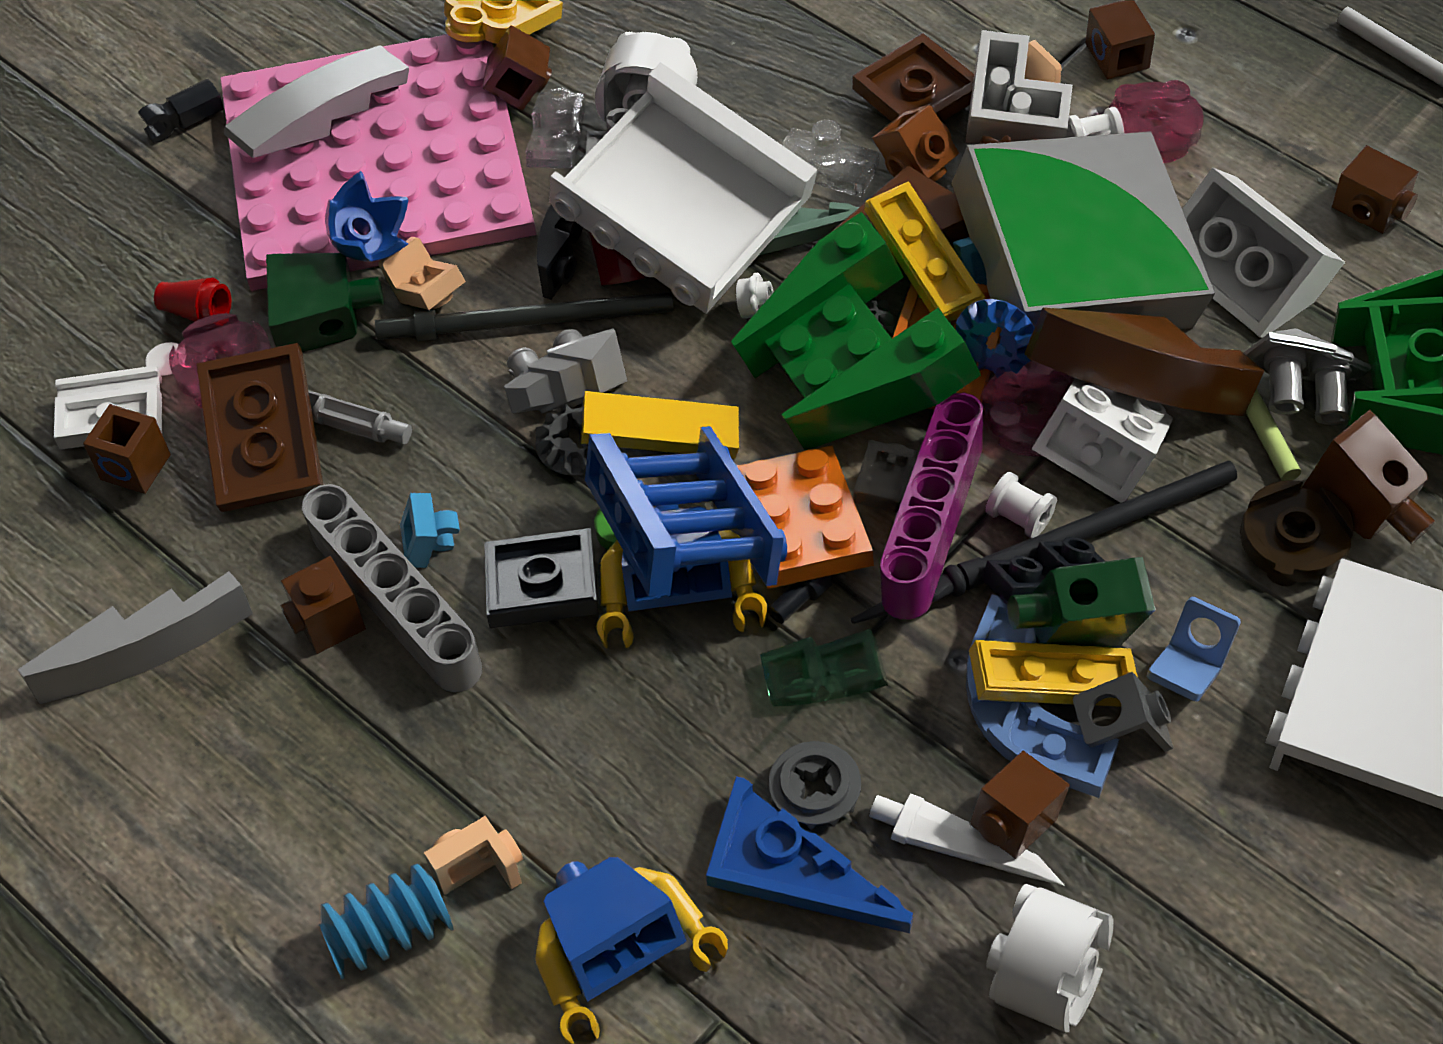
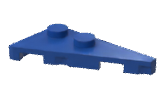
M736 776L706 873L707 886L910 934L913 913L901 905L898 897L882 885L876 888L851 868V861L817 834L805 831L799 825L798 820L785 809L776 810L753 792V785L749 781Z

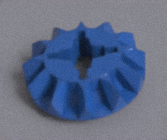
M985 299L970 304L961 312L956 321V331L965 341L979 371L988 369L993 371L998 378L1005 372L1012 371L1017 374L1025 364L1031 361L1024 353L1034 326L1027 315L1019 308L1005 301ZM997 327L1002 328L1000 343L995 349L992 348L991 350L987 348L988 345L986 344L988 337L992 332L996 331Z

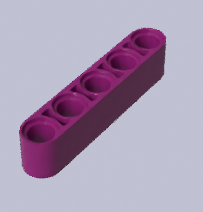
M954 393L936 405L880 563L882 605L888 614L898 619L910 620L920 617L931 606L982 452L983 406L980 400L973 395Z

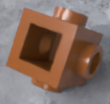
M931 104L902 113L872 137L885 159L887 170L893 177L909 165L935 182L947 173L945 165L959 154L951 140L949 129L939 120Z

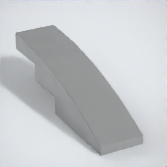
M381 45L342 57L302 75L261 99L225 125L224 135L252 158L330 136L331 120L369 110L371 93L407 84L409 67Z
M227 572L184 602L170 589L125 620L112 606L17 670L39 704L97 690L151 670L205 644L249 617L253 612L241 584L230 572Z

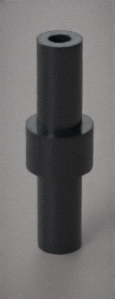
M834 575L794 583L767 608L768 613L776 622L783 624L807 600H817L832 585L831 578Z

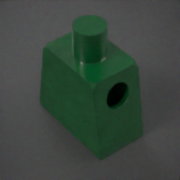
M284 253L266 255L268 320L276 347L298 343L302 352L352 339L357 334L356 309L384 305L379 276L353 280L347 257L341 253Z
M1143 557L1056 568L1047 574L1032 594L1011 595L1007 604V615L1012 629L1034 628L1037 643L1119 648L1156 610Z

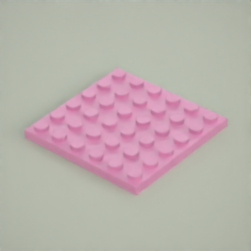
M446 34L383 46V48L409 67L407 84L371 93L369 110L331 120L330 136L255 158L249 156L229 139L246 277L251 291L267 288V254L340 253L332 245L326 231V207L328 199L332 200L343 184L360 171L365 176L372 198H408L405 218L397 233V237L404 241L410 237L420 238L430 256L536 235L534 219L506 101L482 89L487 59L494 49L492 42L486 40L462 42ZM361 51L221 77L226 123L228 124L261 99L302 75L342 57ZM347 257L350 272L379 266L380 260L366 262Z

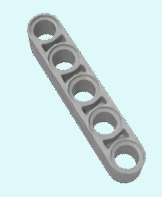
M326 484L310 490L302 501V512L312 540L326 558L332 557L344 579L438 686L450 692H462L473 687L479 681L482 674V663L471 629L344 489L337 485ZM421 619H429L423 623L415 624ZM462 654L456 659L446 660L451 655Z

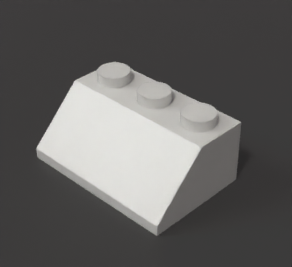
M1212 168L1182 208L1214 289L1215 295L1213 299L1261 338L1275 331L1312 305L1345 264L1344 260L1239 178L1218 169Z

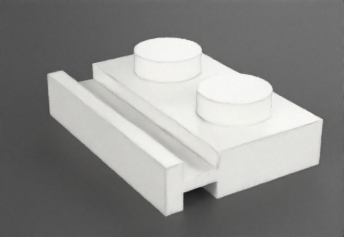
M157 365L56 379L55 386L58 390V395L55 397L54 439L59 449L83 447V442L109 404L155 417L162 433V394L160 392L162 377Z

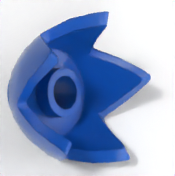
M358 172L343 184L332 200L328 199L325 225L332 245L345 257L366 262L385 259L408 245L403 239L397 237V233L405 218L408 198H372L363 172Z

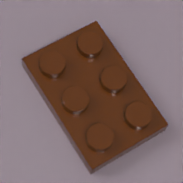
M298 343L196 363L216 506L221 512L304 496L313 488L323 485L303 354Z

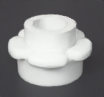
M753 273V276L737 281V306L743 319L752 318L773 294L771 282L763 281L759 273Z

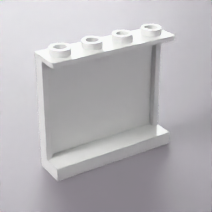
M660 62L648 74L646 93L565 177L556 171L551 175L549 203L552 204L555 211L562 218L568 221H576L590 231L595 240L603 247L615 249L631 260L633 266L641 274L647 277H655L669 287L675 297L682 303L689 306L694 305L707 314L810 198L817 169Z
M1341 558L1334 579L1326 576L1322 577L1312 606L1323 610L1320 621L1318 623L1307 620L1297 649L1298 652L1308 655L1304 668L1292 664L1281 696L1292 700L1289 712L1286 714L1276 710L1265 743L1275 746L1276 750L1269 768L1278 771L1282 757L1286 754L1443 809V591Z

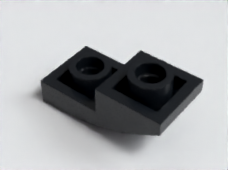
M552 204L544 217L537 244V266L542 295L549 300L553 299L562 284L570 282L575 273L577 260L573 255L572 244L578 241L583 230V226L576 221H568L562 218L555 211Z
M1066 537L1063 539V542L1039 541L1034 559L1025 556H1014L1011 560H987L982 580L1007 605L1011 595L1032 594L1051 570L1060 567L1105 562V560L1095 552V547L1091 543L1080 538Z

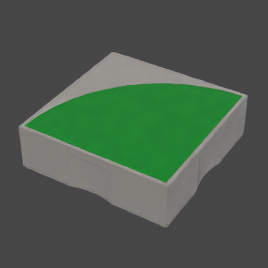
M1152 132L967 145L951 183L970 239L976 246L984 263L987 289L991 299L1005 301L1019 308L1027 315L1034 328L1043 307L1166 317L1179 329H1190L1195 326L1215 295V292Z

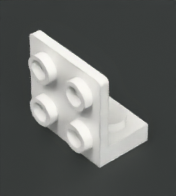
M1075 378L1032 447V450L1122 503L1127 500L1154 459L1173 418L1166 413L1165 408L1160 403L1116 392Z

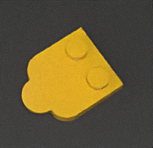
M445 0L444 15L447 18L445 21V31L451 38L462 42L486 40L498 43L510 25L530 35L561 19L563 2L559 0Z

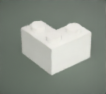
M986 30L981 31L965 143L979 144L983 136L1001 140L1007 135L1011 137V142L1065 138L1068 129L1072 85L1024 79L1029 36Z

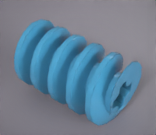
M414 864L410 867V885H407L396 873L388 875L387 895H384L374 883L366 885V904L364 905L351 893L343 895L344 914L339 915L327 902L321 904V924L319 926L341 980L345 977L344 959L349 958L362 971L367 969V949L372 948L385 961L390 958L389 940L395 938L406 951L412 949V929L417 928L428 941L434 939V920L437 918L451 931L454 930L451 918L434 879L419 864Z

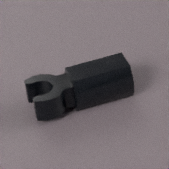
M205 79L167 97L166 103L161 105L157 103L148 104L141 108L138 113L148 126L144 128L145 133L153 143H158L167 139L175 128L180 126L184 129L223 110L224 107L216 87L209 79Z

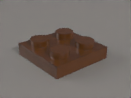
M922 33L854 74L853 90L891 122L906 111L930 104L939 120L943 122L970 105L974 74Z

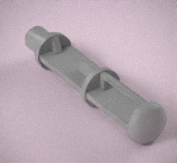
M308 390L313 421L317 424H325L371 438L377 442L391 440L407 444L411 437L412 426L393 420L390 413L376 411L333 398L327 394H319Z

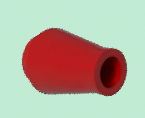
M212 277L179 282L163 281L156 286L154 291V304L158 310L171 312L207 327L225 321L231 310L232 298L229 288Z

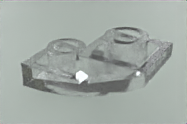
M554 88L546 92H539L532 111L533 131L525 150L527 167L574 168L583 126L585 93H572L564 88Z

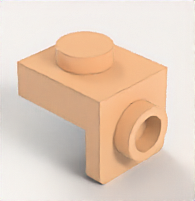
M410 237L405 241L408 243L407 246L390 257L379 261L378 265L399 302L427 310L445 305L453 297L452 292L466 282L457 265L432 260L422 241L417 237Z
M483 816L462 830L455 829L445 833L434 843L432 848L424 852L432 877L444 896L494 865L511 889L522 883L516 864L523 860L519 847L506 829L497 833L486 816Z

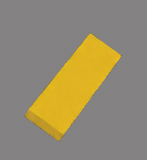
M909 181L865 201L864 211L887 243L891 253L930 313L939 308L950 322L958 318L961 312L970 304L985 300V296Z
M585 391L581 444L589 443V434L610 433L617 446L621 448L682 454L697 453L700 427L711 426L722 445L727 446L731 458L736 459L739 450V407L591 391Z
M975 640L969 649L978 700L1074 704L1073 697L1076 694L1130 672L1137 676L1131 648ZM1111 697L1102 699L1096 704L1097 706L1122 707L1120 700Z

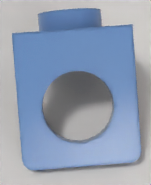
M1190 597L1185 603L1169 645L1149 668L1146 677L1192 701H1199L1221 672L1241 620L1237 616L1196 597ZM1197 618L1212 620L1220 629V641L1211 646L1199 643L1191 634V622Z

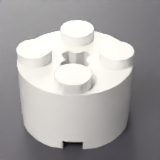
M625 32L621 34L609 51L595 92L596 109L603 121H605L611 110L616 108L630 109L646 93L648 74L660 62L696 86L697 68L690 55L688 44L679 38H669L651 32Z
M1025 884L1021 888L1014 904L1013 918L1015 921L1009 935L999 933L988 955L987 969L996 972L990 987L989 997L1003 1007L1067 1033L1070 1032L1069 1024L1076 1027L1082 1019L1099 983L1103 969L1097 967L1099 958L1097 946L1109 951L1113 934V917L1110 914L1044 888H1036Z

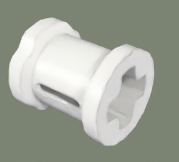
M1116 107L1105 109L1104 114L1081 119L1077 115L1069 116L1065 137L1123 134V121Z
M1007 472L992 490L986 505V513L993 518L1001 515L1025 529L1024 534L1027 537L1034 538L1045 529L1055 510L1057 498L1050 493L1042 496L1018 482L1017 475Z

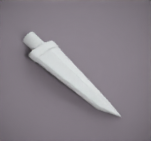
M910 794L905 805L879 795L874 800L869 817L895 826L891 839L902 844L908 843L1025 877L1065 886L1038 855L1025 850L1017 859H1014L999 846L989 843L978 830L970 825V822L924 801V798Z

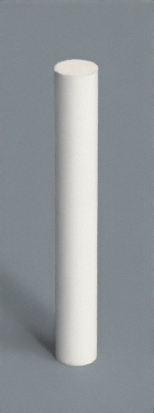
M1346 7L1341 12L1337 21L1339 24L1443 87L1442 63L1350 7Z

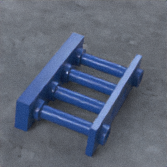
M711 426L700 427L697 453L628 458L626 453H621L610 433L589 434L585 482L648 597L670 595L673 572H677L681 565L750 560L766 586L777 585L780 562H784L787 556L785 534L782 529L777 528L732 460L727 446L722 445ZM696 474L700 481L644 485L642 480L637 479ZM714 502L717 509L672 513H661L658 508H653V506ZM731 530L739 535L740 538L678 543L677 539L671 538L670 535Z

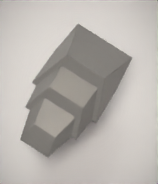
M1296 328L1270 332L1244 352L1265 373L1269 374V410L1271 412L1282 415L1298 413L1299 409L1304 408L1302 379L1315 382V420L1325 425H1337L1344 423L1345 419L1349 420L1347 382L1353 383L1371 370L1370 364L1354 357L1353 353Z
M609 329L585 337L577 330H564L555 338L553 348L548 349L547 355L540 359L532 349L526 347L518 348L511 353L507 360V366L511 368L508 371L515 379L507 383L504 388L513 414L540 410L542 414L559 408L563 409L565 403L570 408H573L583 403L585 391L601 393L610 391L627 382L615 330Z

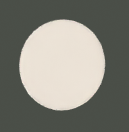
M162 343L155 346L148 353L146 366L157 365L161 376L171 375L184 367L188 354L186 349L178 343Z

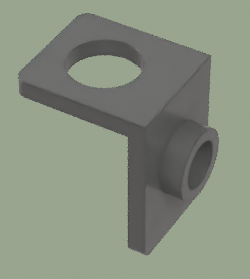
M1133 672L1083 691L1073 697L1083 738L1089 747L1098 746L1143 728L1165 752L1173 749L1166 725L1171 723V716L1159 691L1151 693ZM1110 697L1120 700L1122 706L1121 714L1113 724L1098 726L1093 723L1092 711L1099 701Z

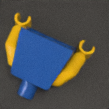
M677 504L655 507L661 513L706 510V508L700 506L681 509ZM731 530L670 535L671 538H676L678 543L740 538L739 535ZM618 540L615 541L601 559V605L606 606V613L600 617L596 627L600 640L606 649L608 648L607 635L614 628L623 629V642L626 648H629L633 642L632 628L627 617L623 614V606L626 605L628 606V611L730 598L732 597V591H736L738 598L733 612V624L736 629L744 632L745 621L742 613L744 610L755 611L759 615L761 627L764 626L767 602L761 595L754 593L752 590V586L756 584L750 560L681 565L677 572H673L670 595L648 597Z
M609 857L589 870L584 863L579 861L568 863L560 869L555 880L558 888L548 893L544 899V904L550 918L540 925L535 960L553 1005L560 1004L564 1013L560 1021L561 1033L568 1044H575L570 1035V1027L577 1020L582 1019L590 1022L596 1039H598L600 1033L596 1017L592 1011L580 1006L577 998L578 995L583 994V997L588 1002L687 942L684 931L693 941L689 953L690 960L693 966L704 972L709 971L711 963L699 946L706 943L712 944L717 948L720 955L725 958L728 940L725 933L719 928L704 927L699 919L703 917V914L675 877L668 873L642 867L633 869L620 858Z

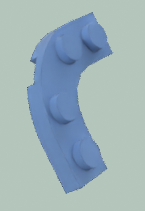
M992 594L971 646L975 640L1035 643L1036 635L1034 628L1012 629L1008 620L1007 605L999 596ZM969 655L966 672L968 702L978 727L991 745L1010 762L1024 750L1069 783V788L1099 798L1117 751L1119 739L1115 738L1098 746L1089 747L1084 741L1079 725L1054 716L1045 711L1038 703L978 700Z

